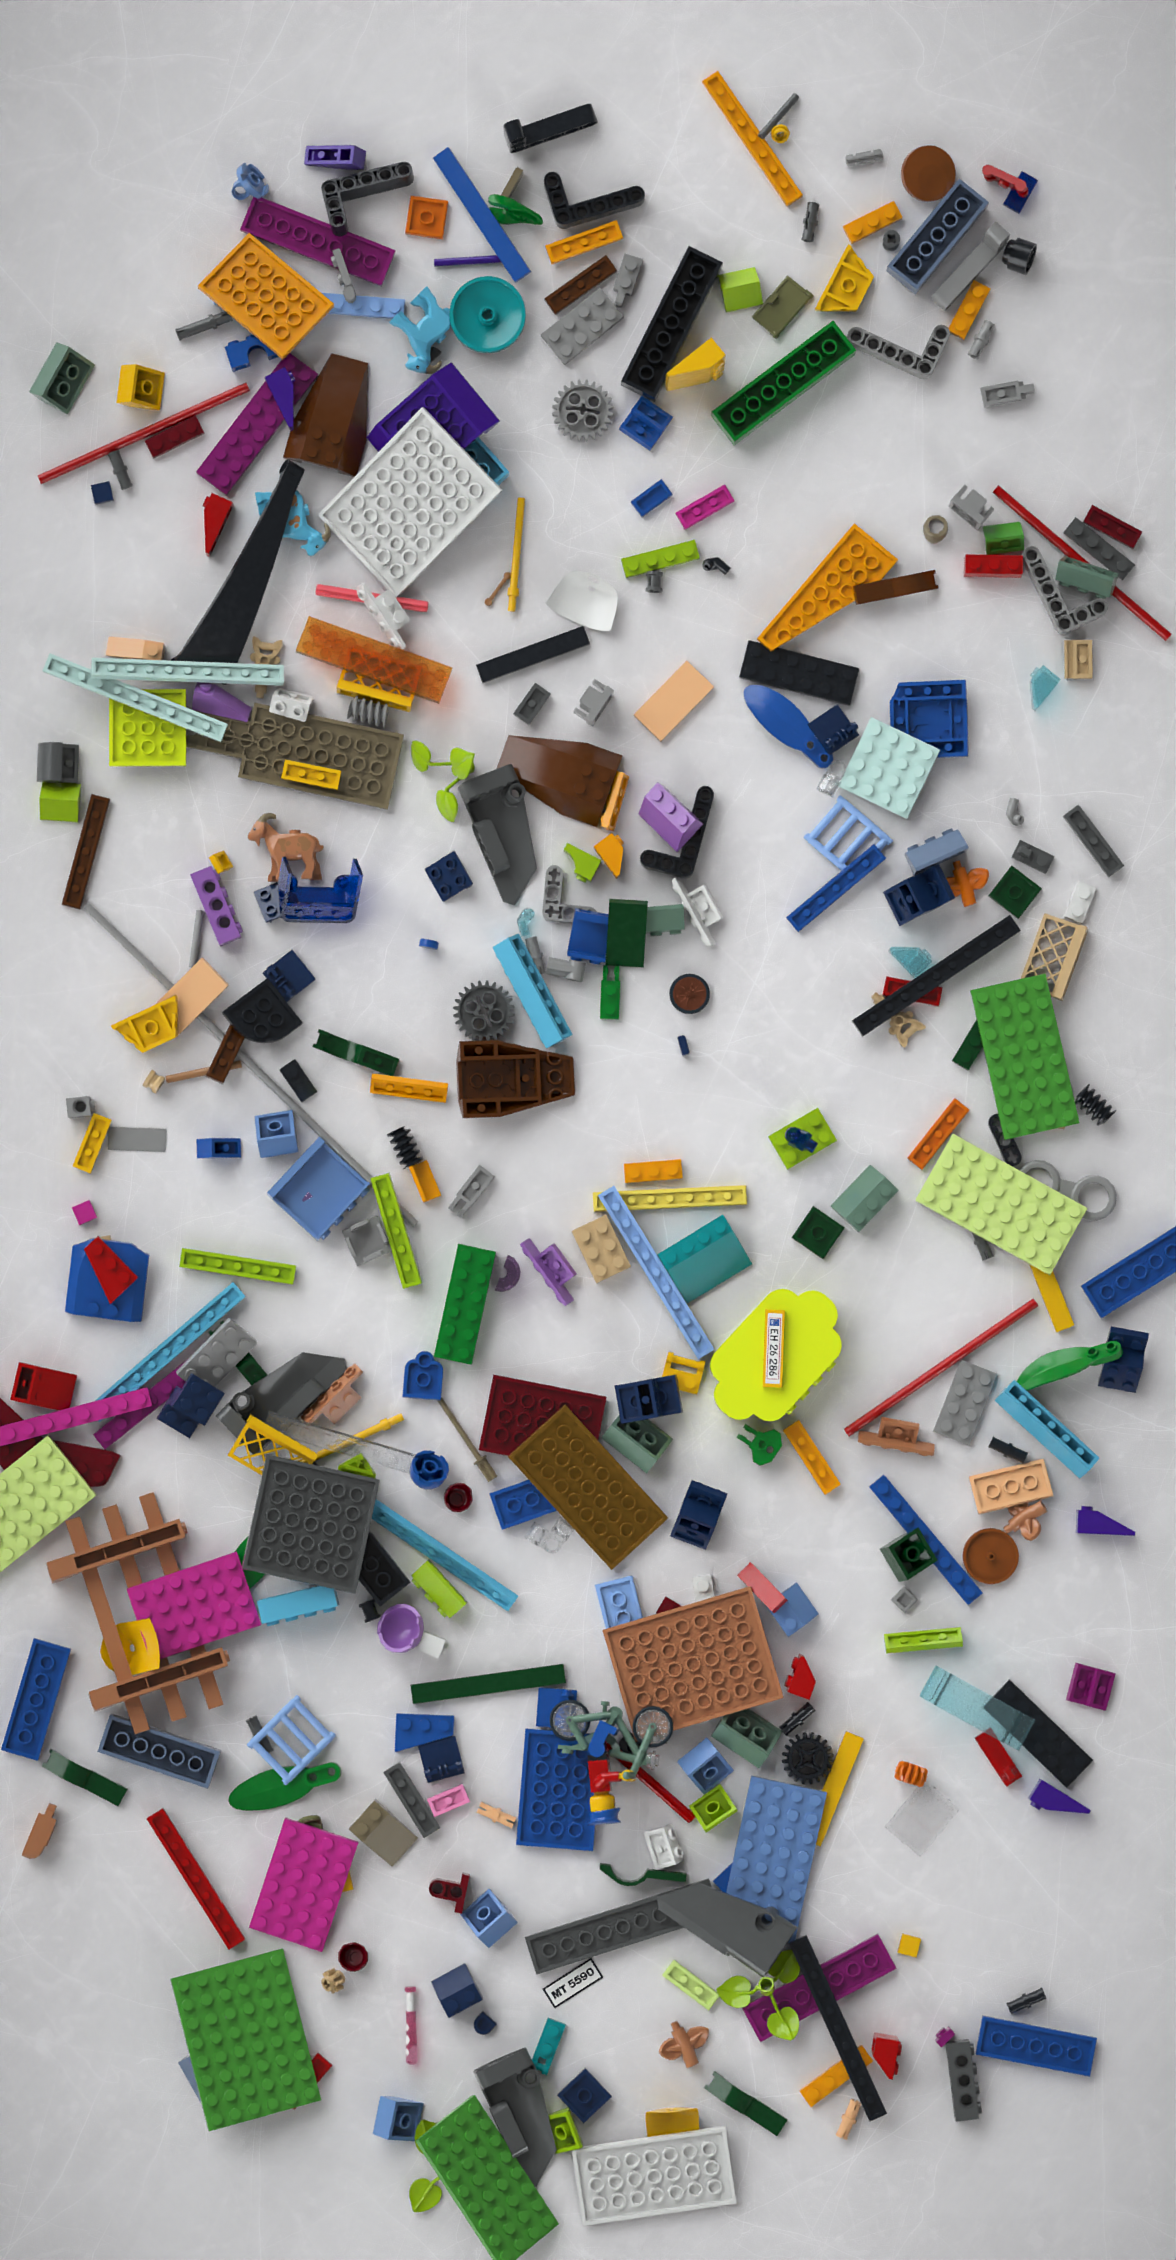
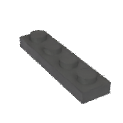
M1076 517L1063 532L1110 571L1119 573L1118 577L1121 580L1135 566L1133 562Z
M1079 804L1063 816L1108 878L1124 867V864Z
M400 1762L383 1772L423 1838L441 1828Z

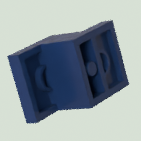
M939 864L909 877L883 892L899 926L955 899Z
M1110 1327L1106 1343L1110 1341L1119 1342L1123 1354L1117 1360L1102 1364L1098 1386L1136 1393L1143 1370L1144 1352L1149 1333Z
M191 1373L182 1388L179 1386L175 1387L157 1419L186 1437L191 1438L199 1423L203 1426L206 1425L225 1393Z
M677 1375L614 1386L621 1424L683 1413Z
M691 1480L670 1537L706 1550L728 1493Z

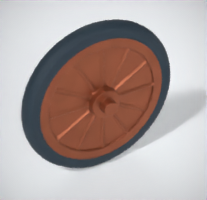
M684 974L674 980L670 987L669 996L672 1005L678 1011L685 1014H695L706 1007L710 998V990L706 981L700 976Z

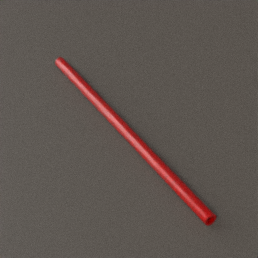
M245 382L37 475L40 483L48 482L104 457L113 451L124 448L250 391L249 387Z
M999 485L992 493L1067 557L1090 564ZM1115 585L1112 596L1167 641L1172 633Z
M1031 1299L844 1428L846 1434L850 1437L1038 1307L1037 1302Z

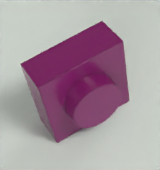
M949 2026L946 2029L943 2027L935 2035L937 2037L935 2041L942 2048L955 2033Z

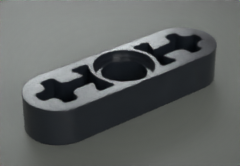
M994 1114L988 1120L990 1131L1004 1162L1012 1167L1016 1166L1021 1162V1153L1014 1138L1010 1139V1143L1007 1146L1000 1144L999 1139L1003 1133L1001 1132L998 1135L995 1133L999 1130L997 1126L992 1125L994 1122L993 1118L996 1117L999 1120V1116ZM1014 1146L1015 1149H1011L1013 1155L1017 1154L1018 1156L1015 1159L1016 1163L1008 1161L1007 1158L1010 1157L1008 1151L1004 1153L1003 1149Z

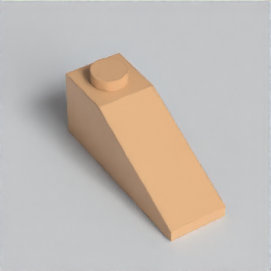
M109 637L106 656L123 659L163 660L165 644L149 640Z

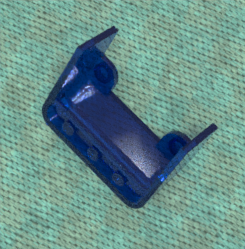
M282 857L278 879L279 907L282 919L286 922L350 923L356 916L363 873L358 860L353 858L350 875L338 876L334 880L333 887H297V878L292 874L287 858Z

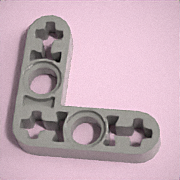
M552 865L547 869L542 909L543 917L546 920L573 923V919H567L564 915L565 911L570 908L574 911L575 908L597 912L593 907L560 904L563 871L557 865ZM553 869H557V873H560V876L556 877V883L560 882L559 886L555 884L547 885L548 881L552 883V876L549 875V872H553ZM550 888L558 890L556 898L548 897L547 891ZM549 907H553L554 911H559V907H562V919L558 918L559 914H553L552 917H549L545 911L549 910Z

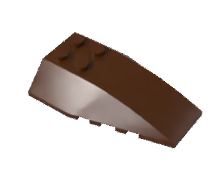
M331 353L294 418V430L289 433L283 458L299 463L305 461L338 470V473L355 477L358 474L367 442L368 363Z
M508 735L496 769L512 764L519 783L524 786L526 792L563 816L597 827L623 755L584 742Z
M499 1040L459 1041L456 1071L458 1103L462 1118L502 1117L575 1095L574 1061L571 1056L546 1052Z

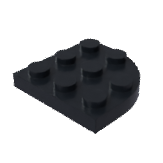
M268 978L222 1012L224 1017L241 1036L257 1043L279 1041L303 1024Z

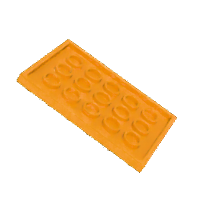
M250 233L198 285L199 290L281 359H284L334 307L333 302Z

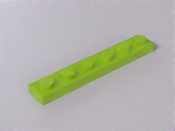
M390 1172L372 1177L370 1179L402 1287L404 1289L421 1284L422 1280Z
M182 1248L179 1267L292 1285H294L296 1265Z

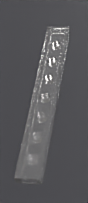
M271 1411L268 1412L265 1421L266 1424L294 1440L351 1457L362 1453L368 1462L409 1474L412 1459L416 1455Z

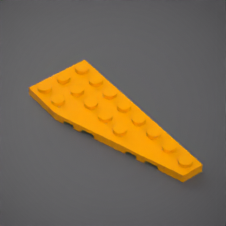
M854 523L758 636L757 640L772 652L854 602L853 586L881 581L898 559Z

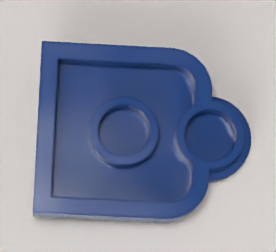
M422 1351L417 1354L415 1359L406 1363L403 1398L441 1400L443 1367L439 1362L434 1361V1356L430 1352Z

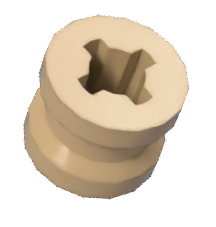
M151 1070L142 1086L151 1088L152 1092L156 1094L164 1083L165 1077L158 1076L154 1070Z

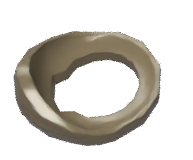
M939 515L929 517L923 525L925 538L931 544L942 541L948 533V523L945 518ZM939 520L943 523L944 527L939 534L930 532L929 523L931 521Z

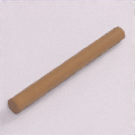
M241 1060L234 1061L230 1070L242 1068ZM210 1067L165 1076L166 1082L172 1083L205 1076Z

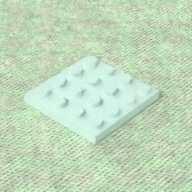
M871 717L838 787L908 819L940 749Z

